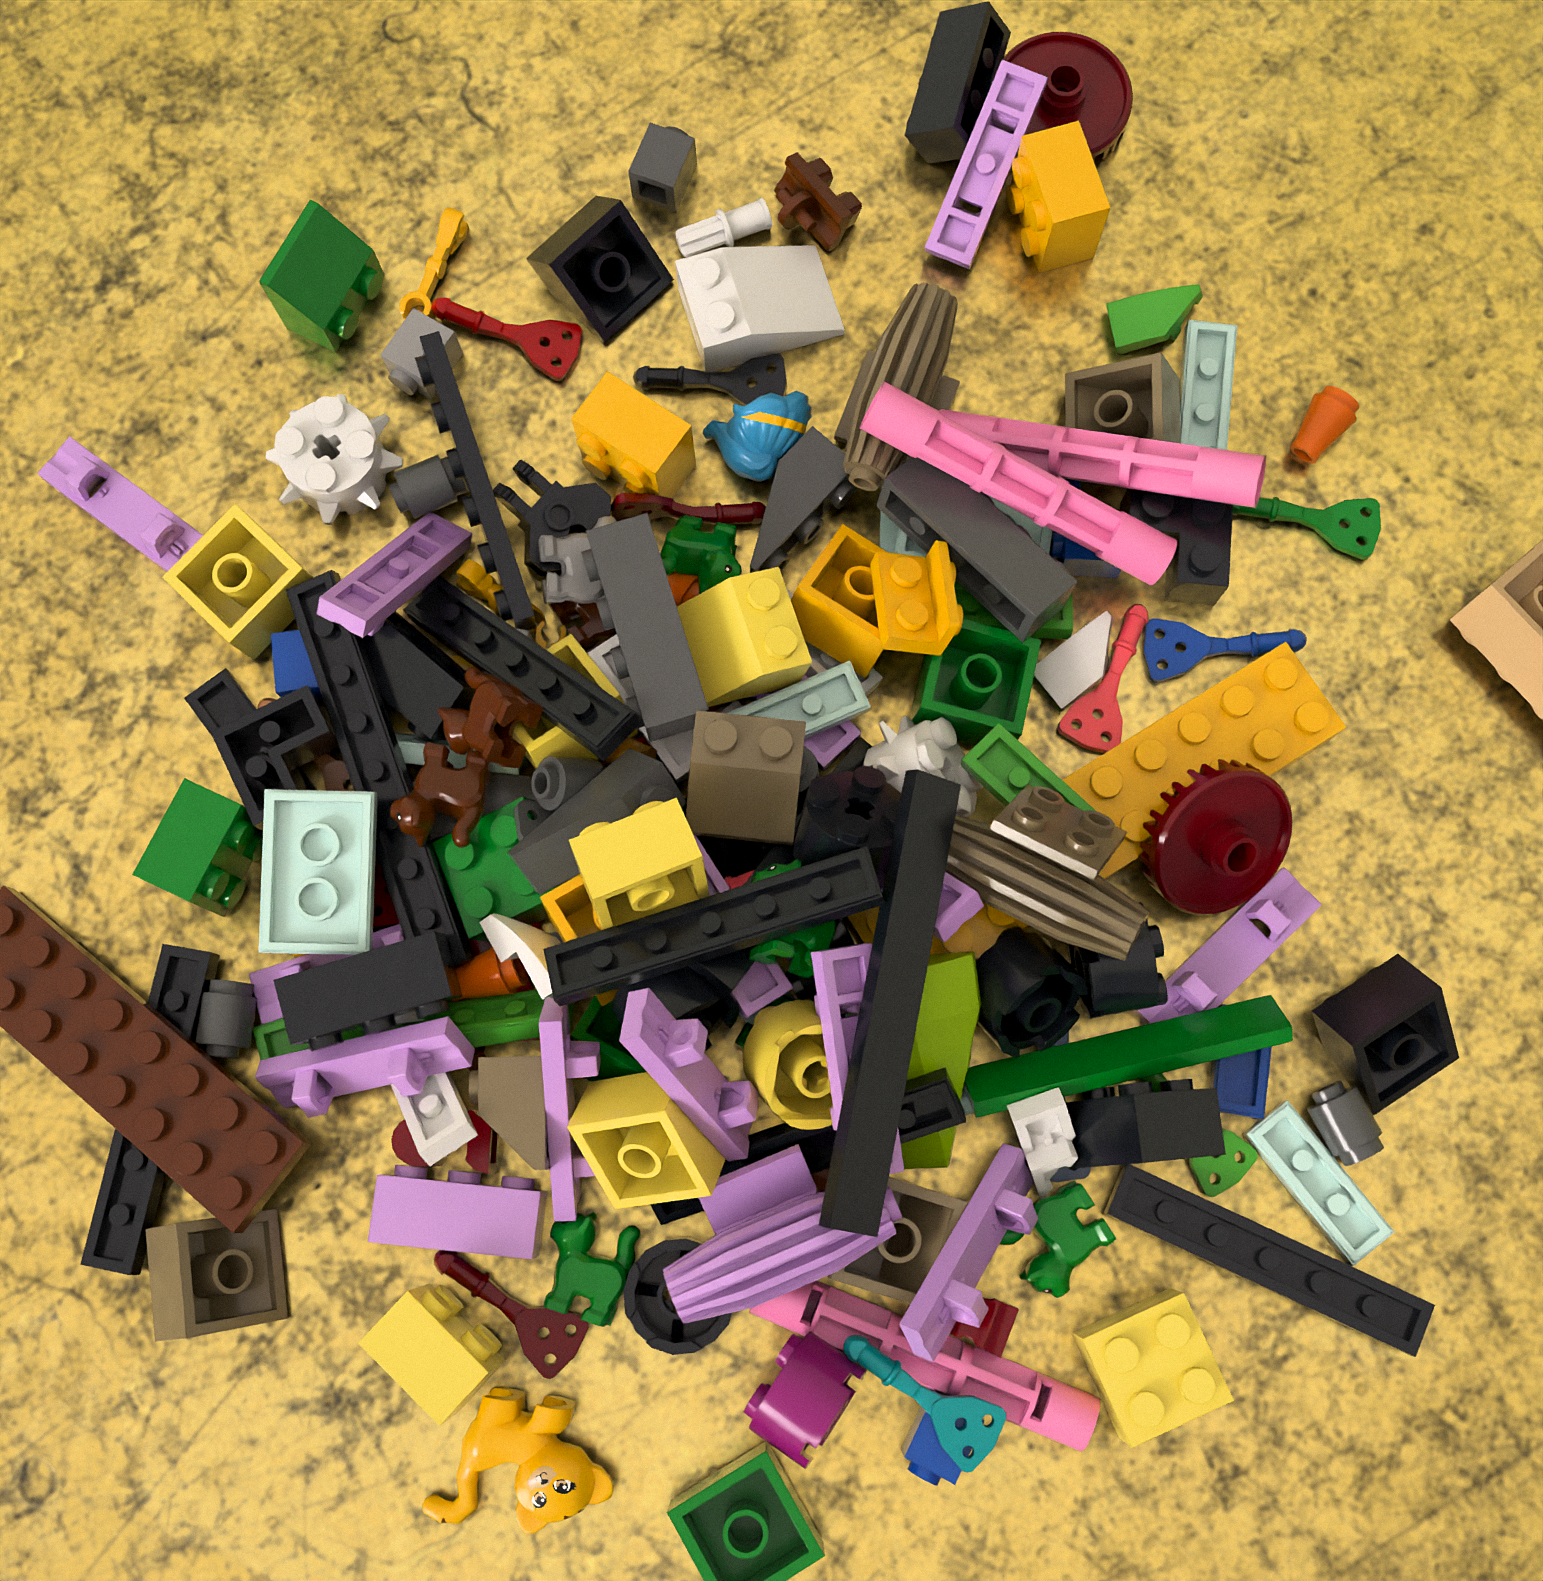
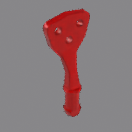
M440 297L432 302V312L438 319L442 321L447 320L472 330L473 334L479 333L501 338L519 346L531 364L554 381L563 380L577 359L582 329L576 323L549 319L525 325L506 324L486 315L484 311L480 310L477 312L451 301L450 298ZM568 334L572 339L565 340L562 336ZM544 340L547 341L549 345L543 347L540 345V342ZM559 361L561 365L555 367L552 365V362Z

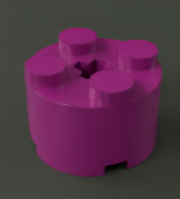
M811 1331L804 1339L794 1333L791 1335L775 1360V1363L782 1370L772 1386L768 1383L766 1385L761 1383L743 1411L744 1414L752 1419L749 1425V1429L804 1469L814 1459L805 1452L807 1447L811 1445L816 1449L818 1445L822 1446L855 1394L856 1391L847 1385L850 1378L854 1375L858 1379L863 1380L867 1372L861 1365L852 1362L845 1354Z

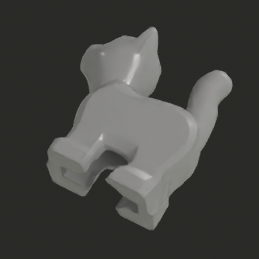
M604 516L598 518L596 525L592 529L617 521L614 517ZM574 533L561 538H555L552 535L540 536L538 539L540 561L559 562L562 572L561 576L555 572H547V580H542L544 604L562 603L564 601L589 604L596 603L597 599L606 597L601 580L590 582L581 554L582 551L591 549L586 533Z

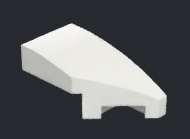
M1105 611L1036 664L1034 676L1061 709H1066L1103 679L1105 671H1108L1111 627L1113 626V616L1109 611Z
M490 914L479 922L500 962L520 958L542 1000L545 997H552L553 994L543 949L560 944L561 942L558 938L533 926L499 914Z
M1059 1087L1007 1105L1040 1197L1048 1195L1053 1189L1050 1179L1056 1171L1064 1166L1071 1167L1078 1159L1072 1143L1076 1135Z

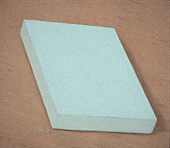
M265 789L258 953L357 955L372 950L377 792Z

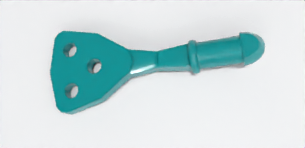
M851 1335L845 1339L843 1344L844 1352L852 1362L856 1361L881 1379L884 1386L891 1385L914 1398L930 1415L940 1445L962 1471L972 1472L994 1449L1006 1421V1412L1001 1406L973 1395L943 1396L921 1386L901 1368L899 1360H892L871 1345L867 1338L861 1335ZM985 1415L992 1416V1421L989 1425H983L982 1423ZM958 1418H964V1426L956 1428L955 1421ZM968 1445L971 1446L972 1453L969 1456H963V1448Z

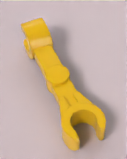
M446 208L439 222L436 239L437 247L433 256H430L427 260L425 275L418 291L406 294L400 301L399 310L404 320L411 310L419 305L425 307L422 312L423 314L432 319L435 318L431 309L432 303L430 299L439 279H442L445 274L449 255L455 252L468 232L469 226L467 221L463 220V212L453 208Z

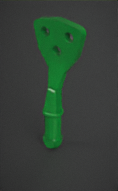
M1260 497L1256 508L1233 504V515L1235 516L1240 514L1267 518L1270 522L1275 520L1298 522L1314 529L1336 550L1361 560L1371 557L1381 531L1380 504L1373 498L1344 500L1323 510L1301 507L1279 500L1278 497H1273V499ZM1360 512H1368L1369 517L1362 516ZM1339 523H1346L1348 528H1341ZM1356 540H1363L1365 542V545H1358Z

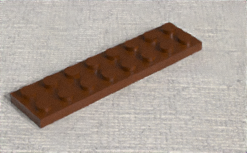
M4 885L1 887L0 1027L231 1232L243 1233L312 1143L17 890Z

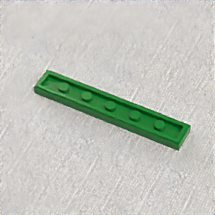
M1267 995L1050 1047L1041 1052L1038 1050L1021 1054L1020 1057H1009L969 1067L966 1073L964 1088L977 1118L1007 1111V1105L1057 1087H1059L1062 1096L1065 1097L1293 1041L1292 1025L1272 995Z

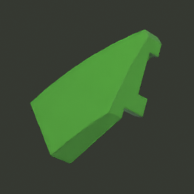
M1200 285L1166 288L1106 303L1115 347L1119 355L1166 341L1168 338L1175 341L1181 332L1180 326L1193 305H1198L1203 297Z

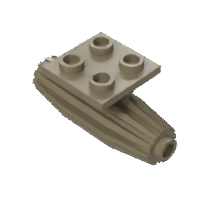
M921 282L919 285L917 283L914 284L882 334L876 352L867 350L835 432L834 440L847 444L843 461L844 471L850 474L849 481L860 489L876 491L878 487L883 486L886 476L912 457L859 428L873 398L884 381L938 411L940 409L950 410L960 381L944 376L943 372L948 361L958 303L956 297L952 296L950 291L944 290L938 285Z
M1028 784L993 820L992 825L959 815L955 816L945 872L977 891L982 902L1059 941L1125 961L1137 941L1150 912L1098 875L1127 834V831L1116 827L1112 819L1100 812L1083 811L1064 802V798L1050 788L1033 787Z

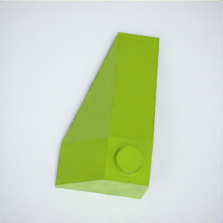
M974 951L930 954L907 1080L946 1067L960 1101L966 1073L969 1069L975 1027L978 1023L981 1009ZM957 1125L901 1144L904 1169L947 1168L951 1160Z

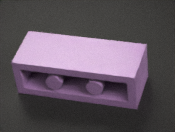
M395 1165L394 1175H377L368 1242L523 1259H534L540 1255L547 1191L534 1190L535 1179L502 1176L501 1186L480 1184L481 1173L454 1170L448 1171L447 1180L426 1178L428 1168L407 1165Z

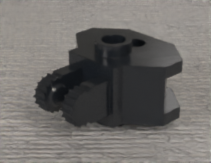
M521 459L513 467V471L517 474L520 481L529 486L541 498L531 508L513 489L502 483H499L493 489V493L497 500L520 520L518 526L525 532L524 565L539 578L546 577L547 572H555L559 575L562 573L559 562L540 561L538 539L541 535H552L555 538H561L569 535V532L586 533L587 530L592 529L596 525L598 518L611 515V496L597 483L563 487L556 480L551 484L529 463Z

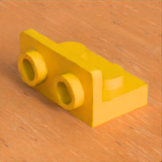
M936 540L926 557L877 551L870 562L881 649L941 656L953 636L959 634L963 623V609L961 605L957 604L954 588L956 567L953 562H950L947 542Z

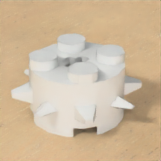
M337 394L336 397L322 396L316 402H312L299 410H291L289 413L290 418L282 426V429L276 433L275 448L266 451V459L279 465L290 482L279 498L280 502L284 505L302 498L304 502L320 512L323 523L327 525H332L339 512L346 511L349 515L356 514L367 507L379 508L381 504L378 497L385 490L387 484L385 481L386 474L403 467V458L387 451L379 439V435L390 418L383 414L369 420L364 413L353 405L348 404L344 394Z
M904 716L901 718L898 734L884 721L879 722L884 741L867 750L864 766L882 771L886 777V782L891 784L900 793L902 792L905 771L918 769L961 784L956 815L967 818L975 811L976 791L983 788V786L961 766V759L965 755L957 743L956 732L948 720L940 717L934 721L924 720L914 725L909 717Z

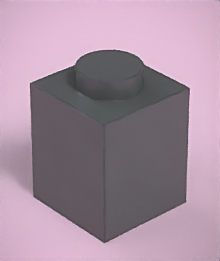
M650 122L628 170L632 197L676 213L697 166L695 138L688 136L687 133L677 127L668 126L665 128Z

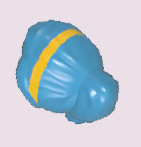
M794 391L785 397L768 393L757 397L744 406L734 404V416L728 423L712 420L703 429V435L705 439L715 440L724 462L738 476L758 482L764 481L772 477L779 460L805 434L808 421L812 417L809 397L799 391Z

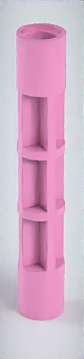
M885 381L877 391L859 428L914 458L918 457L970 485L969 488L976 492L987 494L1033 519V522L1039 526L1050 528L1096 553V556L1149 585L1155 584L1161 578L1175 554L1177 540L1124 511H1118L1070 485L1069 481L1059 476L1055 477L1009 452L1001 444L995 441L991 442L941 415L940 411Z
M945 409L939 410L941 415L991 442L995 441L1001 444L1009 452L1055 477L1059 476L1064 479L1256 508L1260 498L1266 468L1265 455Z
M816 1280L750 1308L749 1311L750 1314L803 1336H806L811 1331L841 1352H844L843 1344L848 1336L861 1335L867 1338L871 1345L892 1360H899L901 1368L920 1385L946 1396L973 1395L999 1405L1006 1412V1421L1082 1452L1086 1448L1093 1434L1100 1410L1099 1397L1003 1357L1000 1358L950 1335L947 1337L934 1362L916 1356L899 1325L903 1318L902 1315Z

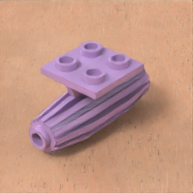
M799 1144L719 1177L712 1196L698 1197L715 1236L663 1268L668 1291L681 1321L686 1324L753 1308L838 1272L897 1234L892 1222L902 1219V1215L890 1187L887 1186L878 1237L819 1226L825 1191L818 1192Z

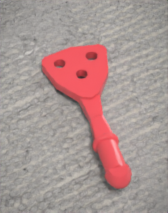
M1142 604L1132 605L1124 614V623L1117 640L1112 644L1113 654L1108 672L1099 686L1076 700L1058 723L1057 730L1059 733L1084 749L1106 753L1121 743L1123 719L1116 696L1121 674L1130 657L1136 655V645L1144 625L1148 623V611ZM1092 713H1100L1101 719L1094 718ZM1071 722H1077L1080 725V729H1074L1071 726ZM1101 735H1108L1110 738L1109 742L1103 741Z

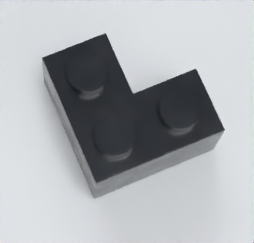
M1127 488L1120 502V511H1124L1177 540L1175 554L1166 569L1164 601L1214 606L1229 587L1233 504Z
M308 685L210 732L253 826L262 831L265 789L308 790L298 767L339 747L324 701Z
M1192 1079L1159 1082L1160 1092L1152 1091L1151 1082L1118 1085L1119 1096H1115L1114 1087H1102L1082 1092L1083 1100L1065 1102L1076 1135L1072 1143L1078 1155V1159L1069 1169L1226 1155L1217 1088L1193 1089Z

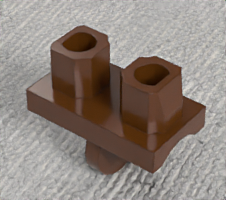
M796 152L786 158L785 173L774 190L777 194L776 198L783 205L777 219L788 230L800 224L806 232H811L827 251H830L839 246L845 230L856 222L862 209V203L852 192L845 191L837 196L829 188L833 180L832 171L822 158L806 162Z

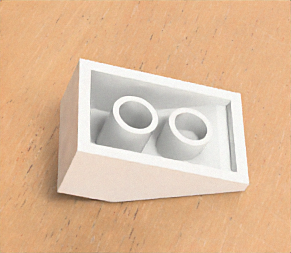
M816 245L721 247L675 261L678 290L706 372L720 371L741 365L753 358L782 353L845 334V329Z

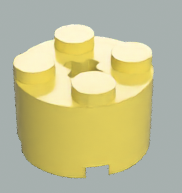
M794 1000L778 1006L765 1007L755 1016L754 1026L749 1032L744 1045L743 1067L747 1080L754 1085L759 1096L768 1107L790 1126L806 1130L831 1126L830 1108L833 1107L821 1020L816 1015L815 1002Z

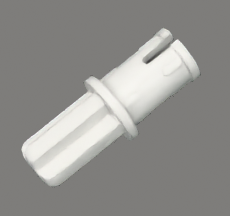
M759 198L757 201L727 212H723L721 208L717 209L715 216L678 229L675 232L676 242L684 257H690L726 244L727 247H733L734 241L765 229H771L772 219L765 200Z

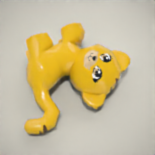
M494 1386L490 1390L489 1395H482L477 1416L470 1423L462 1439L461 1460L456 1474L458 1497L452 1502L436 1494H431L425 1498L422 1507L424 1514L438 1523L461 1524L478 1509L477 1482L479 1472L503 1463H516L519 1465L515 1475L514 1486L518 1497V1503L515 1508L517 1523L524 1534L536 1533L548 1523L561 1522L582 1512L588 1504H599L610 1499L613 1494V1481L605 1469L600 1465L594 1464L581 1447L563 1442L557 1438L556 1434H560L573 1419L574 1400L547 1395L544 1397L542 1404H536L534 1413L523 1412L526 1396L524 1391L504 1386Z

